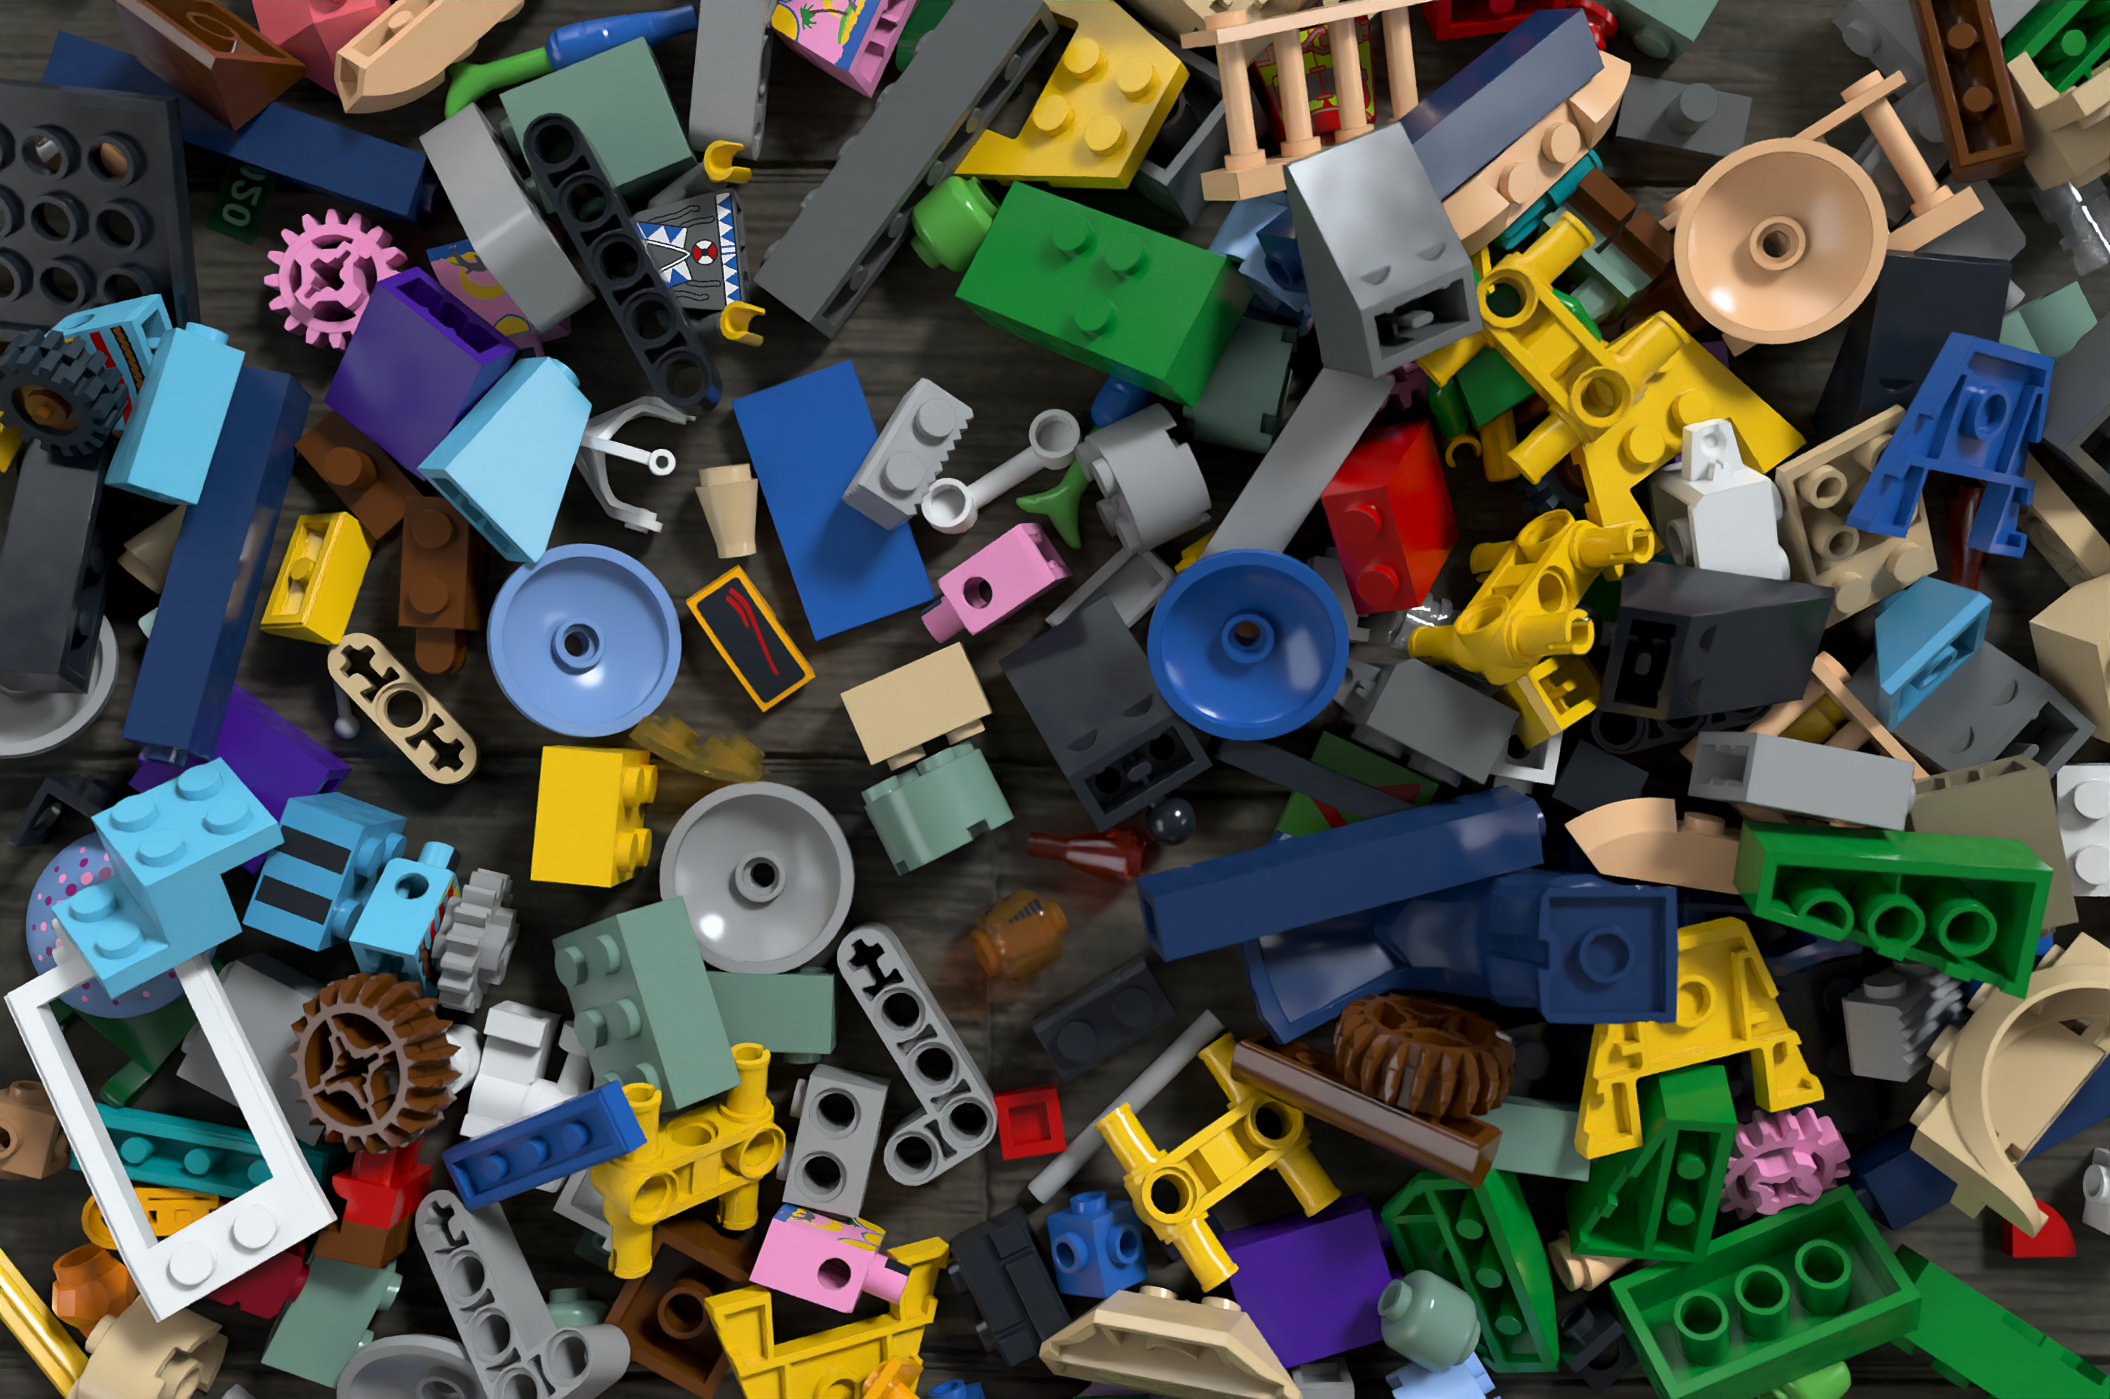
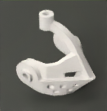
M644 396L588 419L574 463L609 516L625 522L624 527L647 534L648 530L660 533L663 524L656 521L657 514L644 508H637L623 503L613 495L607 479L605 453L648 465L649 470L657 476H665L673 471L676 462L674 455L666 449H658L650 453L610 441V439L625 422L641 416L658 417L683 425L686 424L687 420L695 421L697 416H686L676 411L661 398Z

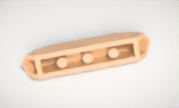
M397 0L336 52L334 80L345 113L381 112L403 106L426 95L445 81V68L448 65L459 62L472 54L477 47L478 39L498 22H504L518 14L523 8L525 1Z
M1598 49L1605 67L1441 200L1468 257L1498 237L1603 137L1614 120L1628 83L1631 71L1630 63Z
M1636 798L1600 806L1565 824L1571 836L1600 874L1740 895L1733 884L1741 829L1725 827L1726 820L1723 818L1699 812H1685L1683 820H1676L1675 799ZM1809 819L1804 823L1805 825L1833 826Z

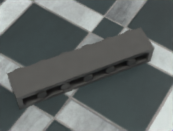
M952 0L951 8L935 30L928 31L919 40L913 53V60L897 82L888 85L882 91L875 104V112L860 133L848 139L842 146L837 156L836 165L819 188L812 190L804 198L799 208L798 218L782 240L774 242L767 249L761 260L760 270L752 280L832 340L912 231L913 225L910 215L913 207L941 182L954 174L1060 29L1044 0Z

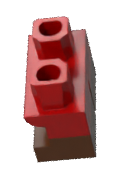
M424 1135L413 1144L403 1148L399 1146L387 1153L381 1154L378 1152L371 1155L368 1150L364 1152L356 1151L353 1165L332 1177V1185L335 1192L341 1198L346 1199L347 1204L342 1217L340 1216L337 1220L320 1229L314 1256L380 1269L418 1241L415 1229L416 1212L421 1201L428 1195L434 1168L433 1166L418 1163Z

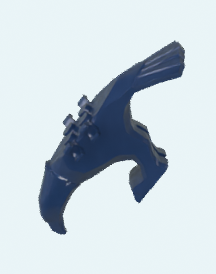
M1560 818L1559 838L1564 864H1538L1238 943L1239 956L1243 960L1248 988L1253 992L1259 1021L1263 1022L1277 1044H1286L1341 1015L1342 1010L1348 1007L1349 1001L1359 998L1363 999L1365 995L1369 994L1380 995L1392 988L1438 991L1494 1000L1498 1002L1497 1021L1533 1014V1007L1539 1011L1548 1023L1626 1024L1649 1021L1658 1023L1677 1022L1678 928L1729 916L1746 922L1771 977L1805 973L1827 959L1863 952L1865 945L1846 939L1838 942L1755 916L1741 895L1600 874L1565 827V824L1574 818ZM1276 830L1266 845L1297 837Z

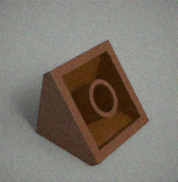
M112 0L137 61L233 132H236L298 82L306 70V65L216 0Z

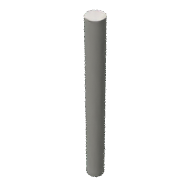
M1207 1009L1066 1147V1151H1062L1028 1184L1032 1194L1040 1202L1046 1204L1107 1144L1099 1130L1097 1131L1093 1125L1126 1102L1130 1105L1133 1114L1136 1115L1225 1028V1025Z

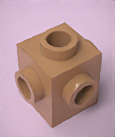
M27 1080L14 1081L10 1087L0 1090V1178L24 1180L32 1177L41 1180L68 1167L71 1144L43 1083Z

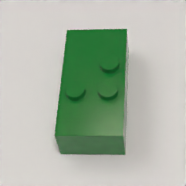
M1014 180L955 296L990 326L1194 409L1255 290L1227 257Z
M1848 1183L1821 1194L1811 1205L1799 1203L1778 1212L1776 1215L1768 1216L1711 1240L1705 1264L1660 1261L1609 1283L1614 1315L1618 1323L1625 1330L1624 1334L1659 1399H1752L1917 1330L1922 1296Z

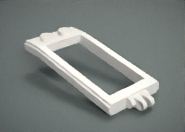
M55 918L52 920V926L62 945L52 950L53 958L58 966L9 992L4 996V999L121 1257L158 1323L338 1218L309 1167L204 951L173 968L258 1143L273 1178L158 1243L49 1006V1002L95 978Z

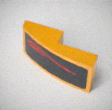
M739 564L686 599L687 605L715 647L762 712H765L816 677L813 668L779 624L774 611Z

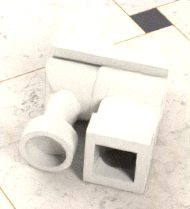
M508 1000L489 1008L484 1029L487 1039L479 1072L470 1095L468 1114L464 1117L460 1131L461 1135L469 1136L471 1139L589 1090L592 1068L586 1049L581 1046L576 1037L574 1020L564 1021L559 1046L569 1053L558 1083L545 1080L544 1075L561 1015ZM568 1176L536 1188L548 1192H557L564 1185Z

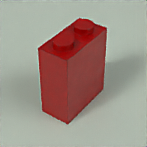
M1428 419L1367 428L1321 495L1356 615L1420 608L1460 535Z

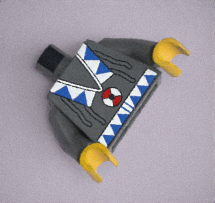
M723 140L712 142L705 151L704 161L681 175L649 200L647 209L637 212L633 217L704 346L740 342L758 347L763 343V336L748 332L749 323L755 322L754 316L765 315V310L753 305L743 203L733 188H725L727 182L747 183L751 179L752 174L750 168L732 167L731 164L734 155L738 151H743L744 145ZM627 253L618 257L611 267L612 280L623 281L634 275L638 268V255ZM658 310L651 313L652 316L657 317L662 328L669 329L671 316L668 311Z

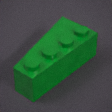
M1743 820L1733 884L1755 916L1838 942L1846 939L1873 948L1876 954L1903 961L1904 958L1938 968L1944 975L1970 982L1971 979L1997 986L2002 993L2026 1000L2054 871L2019 839Z

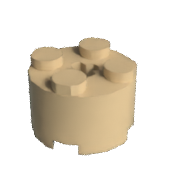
M140 1294L133 1304L124 1310L118 1318L107 1314L92 1330L85 1345V1350L92 1355L83 1374L74 1383L66 1399H189L196 1388L208 1392L223 1362L228 1337L218 1333L223 1326L186 1308L180 1309L157 1323L142 1294Z

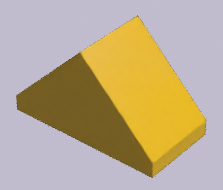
M1560 654L1537 665L1526 675L1508 683L1492 694L1494 700L1520 713L1513 729L1528 750L1564 730L1598 707L1600 676L1586 654L1581 656Z

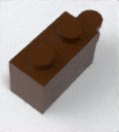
M405 496L398 626L416 628L415 658L422 670L431 674H454L464 667L467 660L468 631L486 632L490 543L446 498Z

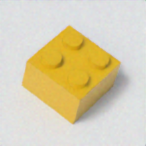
M585 744L543 747L530 880L613 887L638 876L639 866L646 867L648 864L652 842L651 830L643 828L645 803H653L658 779L656 765H649L650 751Z

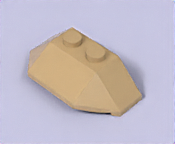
M1141 1286L1139 1293L1123 1290L1116 1291L1110 1297L1044 1341L1039 1353L1041 1360L1055 1375L1179 1399H1304L1248 1314L1241 1312L1240 1305L1218 1297H1204L1202 1304L1179 1301L1178 1295L1174 1292L1155 1286Z

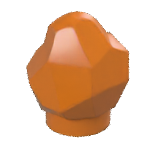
M89 1243L64 1254L53 1265L57 1280L53 1283L52 1309L59 1319L77 1327L86 1338L89 1337L92 1330L105 1315L111 1314L118 1318L134 1302L137 1285L127 1267L110 1254L109 1249L101 1248L95 1243Z

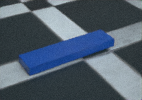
M617 1079L458 1143L441 1154L467 1210L470 1212L631 1153L648 1141Z

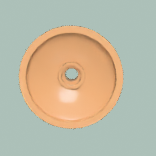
M1777 138L1756 142L1729 154L1716 163L1698 181L1685 201L1678 219L1674 239V260L1679 282L1686 297L1696 311L1711 325L1730 336L1759 344H1785L1814 337L1831 329L1848 317L1863 302L1874 286L1882 269L1887 249L1888 225L1886 212L1880 194L1870 177L1861 166L1841 151L1817 141L1801 138ZM1773 232L1784 234L1789 242L1785 255L1777 258L1770 257L1763 249L1764 238Z

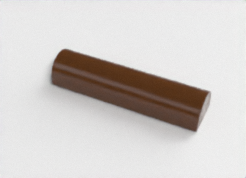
M1909 0L1954 181L1962 184L1980 182L2017 168L2026 160L2029 152L1990 0Z
M1267 1028L1236 1043L1230 1069L1232 1080L1470 1188L1477 1189L1489 1173L1503 1131L1499 1130L1500 1128L1470 1115L1464 1119L1444 1114L1440 1118H1436L1430 1113L1417 1111L1412 1114L1409 1109L1397 1105L1388 1107L1385 1101L1380 1098H1367L1362 1094V1088L1351 1087L1344 1081V1076L1334 1069L1335 1060L1332 1055L1295 1039L1286 1044H1277Z

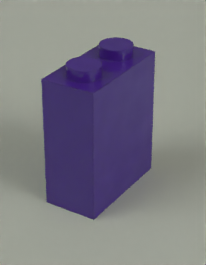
M416 266L376 283L323 402L345 418L351 427L364 433L394 457L404 469L414 473L425 482L427 479L416 468L505 375L520 347Z
M234 682L213 760L221 757L278 822V825L289 798L336 792L353 768ZM143 748L137 759V763L141 767L128 784L140 793H144L180 776L192 767L204 765L210 761L188 757L185 768L167 766L143 759L145 748ZM269 850L240 865L253 875L261 874Z
M1361 1193L1337 1199L1311 1217H1307L1303 1209L1222 1233L1217 1237L1232 1262L1236 1263L1239 1268L1229 1277L1236 1303L1241 1306V1312L1248 1314L1284 1369L1384 1340L1381 1334L1382 1316L1378 1313V1302L1386 1286L1395 1279L1401 1281L1403 1277L1399 1269L1391 1272L1388 1269L1383 1249L1392 1247L1393 1241L1390 1232L1387 1231L1382 1220V1209L1371 1211Z

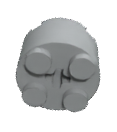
M1155 403L1085 437L1084 442L1074 446L1075 456L1085 477L1089 482L1096 480L1105 499L1096 502V506L1111 537L1118 535L1123 547L1130 556L1137 552L1139 554L1145 553L1212 519L1205 512L1212 508L1211 501L1195 457L1187 443L1179 445L1175 439L1169 438L1165 430L1177 424L1160 403Z

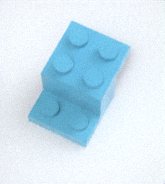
M219 757L204 765L192 767L180 776L140 795L127 797L118 802L114 807L92 816V821L116 876L97 885L82 889L76 895L51 906V909L60 928L110 999H113L243 932L220 874L284 843V839L278 822L224 760Z

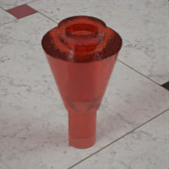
M1959 486L1958 497H1944L1951 561H1954L1951 584L1978 591L1981 566L1986 564L1990 553L1968 547L1966 543L1985 488Z
M1136 827L1109 829L1103 833H1100V831L1071 834L1070 837L1031 831L1027 845L1028 857L1067 862L1068 866L1126 890L1129 887L1131 878L1143 876L1147 852V842L1137 840Z

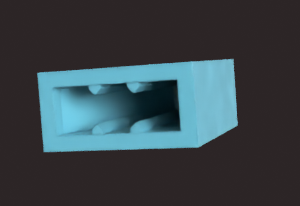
M187 322L185 330L174 328L163 332L103 484L169 505L198 504L245 352L226 345L229 338L227 334L192 322Z
M550 357L520 358L416 468L509 561L537 563L544 555L592 408V404L578 389L580 382L577 376L565 364Z

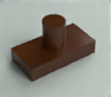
M335 410L331 411L294 444L297 450L378 541L387 542L403 528L405 496L429 497L394 457L364 433L351 427L346 419Z

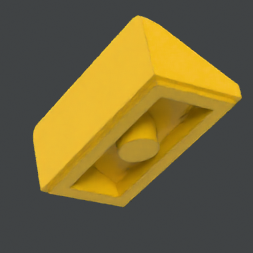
M347 512L299 516L262 618L261 630L270 634L325 645H339L341 643L376 542V538L362 522Z

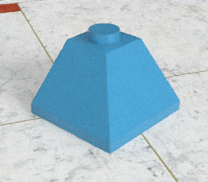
M1923 575L1907 591L1903 588L1884 598L1877 606L1873 614L1877 618L1875 620L1873 640L1876 719L1889 733L1897 728L1982 648L1992 601L1984 594Z

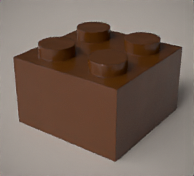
M686 1211L665 1218L657 1224L652 1234L651 1270L642 1277L627 1279L603 1324H612L623 1331L630 1346V1359L703 1399H712L730 1366V1362L705 1309L704 1298L758 1284L749 1279L760 1252ZM764 1286L769 1292L772 1290V1288Z

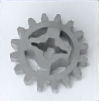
M478 868L477 872H472L469 885L465 884L462 897L452 896L447 902L445 915L439 932L435 936L431 955L432 958L437 960L435 971L442 972L437 989L441 990L438 1003H442V1007L474 1013L475 1008H480L483 994L488 993L490 983L496 985L502 983L512 950L516 945L520 925L516 923L517 910L509 908L513 899V894H510L513 880L509 879L510 875Z

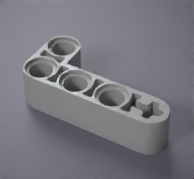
M701 0L689 119V144L691 150L705 153L712 142L723 140L744 145L743 151H738L734 155L735 158L757 160L764 133L774 39L771 17L778 0Z
M474 102L419 137L474 250L495 280L541 334L597 298L595 291L578 265L552 233L504 143Z
M1323 366L1197 561L1222 551L1242 548L1265 549L1282 554L1395 384V376L1387 372L1376 378H1370L1327 369Z
M865 922L857 925L842 940L837 951V964L847 984L923 1105L901 1119L894 1126L884 1150L886 1169L895 1181L904 1185L918 1186L932 1180L985 1147L992 1140L996 1131L998 1110L994 1102V1093L896 934L888 926L879 922ZM860 939L867 946L879 943L883 948L877 963L885 977L889 976L893 969H897L900 973L899 976L889 979L878 992H874L871 987L876 984L880 977L874 964L869 960L859 964L855 959L854 955L861 947ZM895 993H906L912 996L919 1006V1016L910 1022H898L892 1019L886 1010V999ZM929 1048H940L951 1056L953 1069L942 1076H932L921 1068L919 1054ZM962 1103H974L985 1111L987 1120L981 1127L974 1130L964 1129L954 1121L952 1110ZM910 1136L922 1138L930 1145L932 1156L920 1163L910 1162L900 1154L898 1143Z
M436 1190L428 1194L421 1201L415 1217L417 1237L488 1399H536V1388L537 1399H594L622 1377L630 1362V1346L623 1331L612 1324L556 1328L499 1202L469 1212L459 1192L454 1190ZM586 1348H587V1352H588V1363H587V1365H586L585 1359H584L585 1349H586Z

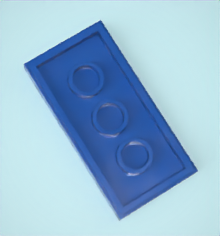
M851 359L731 401L815 641H822L937 600L909 520L898 529L888 531L845 503L842 499L843 494L879 437Z

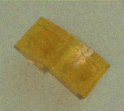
M668 713L664 720L657 715L644 716L629 735L630 738L663 759L691 772L713 779L755 785L758 781H766L772 773L760 764L765 754L742 735L734 732L730 739L723 734L711 735L700 749L694 744L699 735L690 726Z

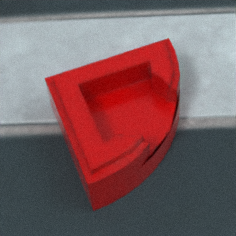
M2034 1198L2038 1209L2049 1216V1218L2034 1238L2028 1236L2002 1216V1252L2013 1258L2076 1256L2075 1242L2068 1225L2057 1211L2041 1200Z

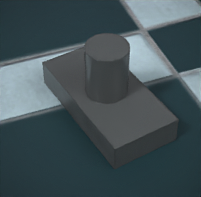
M1630 74L1612 123L1609 143L1718 163L1729 154L1743 148L1753 97L1717 91L1705 83L1687 85Z

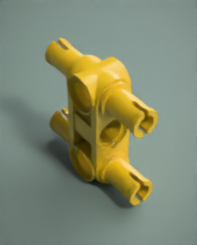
M1568 211L1561 215L1560 220L1523 254L1519 252H1514L1512 255L1507 254L1475 285L1483 330L1415 360L1420 368L1442 388L1447 384V380L1484 346L1490 349L1494 347L1550 405L1548 407L1550 415L1515 449L1510 450L1506 454L1509 461L1533 485L1538 484L1541 481L1540 478L1578 444L1584 447L1589 443L1593 445L1612 426L1624 420L1630 410L1644 397V392L1647 390L1645 382L1678 350L1691 341L1684 329L1671 316L1663 311H1659L1654 316V319L1617 353L1611 350L1607 351L1554 296L1551 283L1578 256L1596 243L1586 226ZM1505 283L1517 290L1520 295L1521 305L1516 316L1501 318L1490 312L1485 297L1487 289L1491 285ZM1590 380L1602 381L1609 386L1613 394L1612 408L1602 418L1591 416L1581 405L1580 396L1582 389Z
M1556 509L1546 512L1529 522L1520 531L1515 540L1492 544H1477L1470 555V568L1472 574L1490 571L1477 576L1476 580L1483 583V585L1452 625L1416 627L1408 639L1410 658L1429 656L1417 658V660L1430 667L1458 664L1470 672L1482 671L1491 684L1503 685L1526 675L1543 656L1560 654L1580 655L1587 653L1594 642V626L1592 620H1585L1588 614L1581 609H1575V607L1604 567L1630 563L1643 564L1652 558L1655 546L1652 531L1634 534V532L1645 531L1649 525L1642 520H1635L1627 524L1599 528L1598 525L1587 520L1575 521L1571 513L1566 509ZM1585 620V622H1575V623H1573V621Z
M1228 1032L1197 1054L1231 1101L1226 1105L1229 1111L1169 1153L1165 1149L1159 1152L1131 1111L1128 1102L1093 1125L1097 1131L1099 1130L1127 1172V1175L1122 1178L1125 1181L1124 1187L1132 1198V1205L1136 1215L1146 1225L1151 1226L1160 1241L1164 1240L1166 1244L1174 1243L1202 1285L1201 1288L1204 1293L1225 1281L1239 1269L1236 1263L1232 1262L1204 1220L1209 1216L1206 1210L1264 1168L1268 1167L1270 1171L1274 1168L1278 1170L1304 1208L1307 1217L1316 1214L1342 1195L1341 1191L1334 1186L1308 1148L1312 1141L1309 1138L1311 1134L1304 1125L1303 1112L1232 1080L1230 1069L1236 1042L1231 1032ZM1259 1108H1268L1278 1115L1282 1131L1277 1140L1266 1138L1259 1132L1255 1118ZM1156 1179L1168 1180L1177 1187L1180 1194V1204L1174 1214L1163 1213L1154 1206L1151 1199V1188Z
M740 1043L731 1047L742 1082L741 1085L728 1089L727 1094L720 1100L659 1123V1108L662 1103V1092L660 1090L655 1091V1086L647 1083H632L622 1087L648 1142L631 1153L593 1166L590 1172L591 1185L603 1196V1215L612 1226L609 1270H615V1276L624 1279H636L649 1273L652 1268L651 1245L653 1226L658 1221L716 1196H719L716 1219L718 1223L723 1222L724 1228L734 1231L745 1230L756 1224L758 1219L757 1199L759 1180L779 1162L786 1145L785 1133L779 1126L773 1123L774 1107L766 1096L768 1064L771 1054L768 1049L763 1050V1045Z

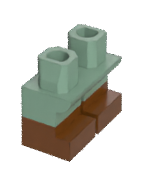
M1595 166L1577 184L1575 192L1554 213H1549L1542 219L1534 243L1555 225L1566 211L1578 218L1591 232L1596 243L1592 247L1587 248L1562 273L1578 287L1570 296L1581 301L1597 325L1608 316L1617 322L1672 275L1676 267L1674 260L1675 237L1644 209L1633 217L1638 204Z

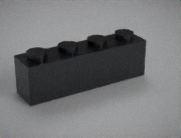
M112 432L100 448L96 447L93 453L83 455L78 450L75 456H63L58 445L52 453L41 450V440L34 437L31 438L29 443H26V447L22 448L18 454L16 469L19 479L13 507L7 510L4 517L3 529L6 539L0 562V685L9 690L88 694L128 494L127 491L103 484L120 441Z

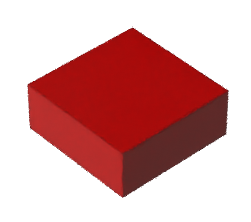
M1057 1083L994 1093V1102L998 1110L997 1122L1003 1160L1066 1151Z

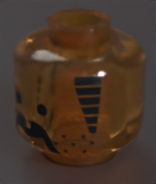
M1024 888L983 907L976 916V929L971 931L969 936L975 954L989 977L993 978L999 975L1008 983L1015 984L1055 965L1062 958L1063 942L1061 936L1069 933V927L1061 908L1054 899L1044 902L1035 892Z

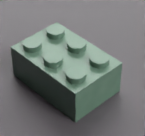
M682 895L609 917L552 939L556 952V973L563 985L566 986L575 1013V1034L581 1046L586 1049L595 1078L594 1089L617 1079L621 1088L632 1083L654 1085L655 1091L660 1090L662 1092V1103L659 1108V1114L683 1108L742 1084Z

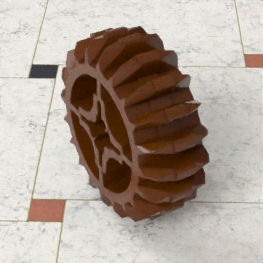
M366 971L350 975L348 979L344 978L329 983L327 987L320 989V995H316L310 1001L304 1003L305 1016H302L300 1020L291 1025L299 1040L295 1041L285 1051L297 1060V1068L287 1077L299 1081L302 1090L295 1103L308 1104L312 1110L308 1126L326 1125L327 1143L345 1142L349 1153L368 1150L372 1155L378 1152L381 1154L387 1153L399 1146L403 1148L419 1141L421 1136L427 1134V1131L434 1129L439 1122L443 1121L442 1110L448 1108L449 1104L457 1099L448 1085L455 1083V1080L462 1073L450 1064V1057L454 1056L461 1047L450 1044L447 1041L445 1032L453 1021L438 1020L435 1015L439 999L429 997L421 999L420 982H402L399 973L391 974L384 972L377 974V972L369 973Z
M1387 992L1382 997L1369 994L1365 995L1363 999L1359 998L1349 1001L1348 1007L1342 1010L1340 1023H1336L1333 1038V1044L1335 1045L1333 1055L1335 1060L1334 1069L1344 1076V1081L1351 1087L1362 1088V1094L1367 1098H1380L1385 1101L1388 1107L1397 1105L1409 1109L1412 1114L1419 1111L1430 1113L1436 1118H1440L1443 1114L1452 1115L1458 1119L1467 1118L1469 1114L1479 1117L1487 1115L1490 1110L1501 1108L1503 1099L1506 1098L1509 1087L1513 1083L1516 1063H1514L1516 1048L1512 1045V1038L1505 1031H1502L1501 1027L1494 1021L1483 1020L1478 1012L1465 1011L1459 1008L1457 1003L1446 1004L1437 1001L1435 997L1431 999L1419 998L1412 993L1407 996H1398Z

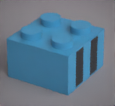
M339 792L289 798L279 823L284 843L269 850L242 924L317 952L349 941L388 861L394 858H402L404 855L407 837L401 834L407 818Z

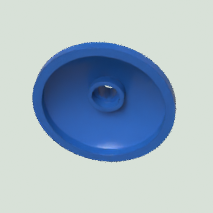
M1255 548L1232 549L1207 556L1182 571L1167 586L1159 598L1150 620L1147 643L1148 662L1154 682L1162 697L1188 723L1209 734L1222 738L1245 741L1263 740L1284 735L1298 729L1312 720L1328 705L1336 694L1346 672L1349 657V634L1346 618L1336 595L1329 585L1310 567L1290 556L1275 551ZM1252 622L1260 630L1255 636L1246 638L1240 636L1236 632V628L1241 623Z

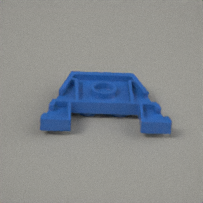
M1951 332L1850 511L1845 525L1870 533L1906 538L1927 473L1932 469L1988 481L1966 546L1988 553L2022 558L2026 547L2027 534L2016 531L2020 504H2032L2036 481L2024 477L2029 442L2038 443L2042 441L2054 358L1979 337Z

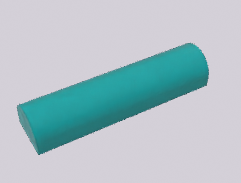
M94 1102L129 1180L236 1199L273 1178L250 1129L127 1107L114 1109L108 1104ZM295 1138L329 1203H331L336 1194L332 1185V1177L343 1170L344 1153L342 1147L322 1142L312 1146ZM71 1146L69 1169L82 1171Z

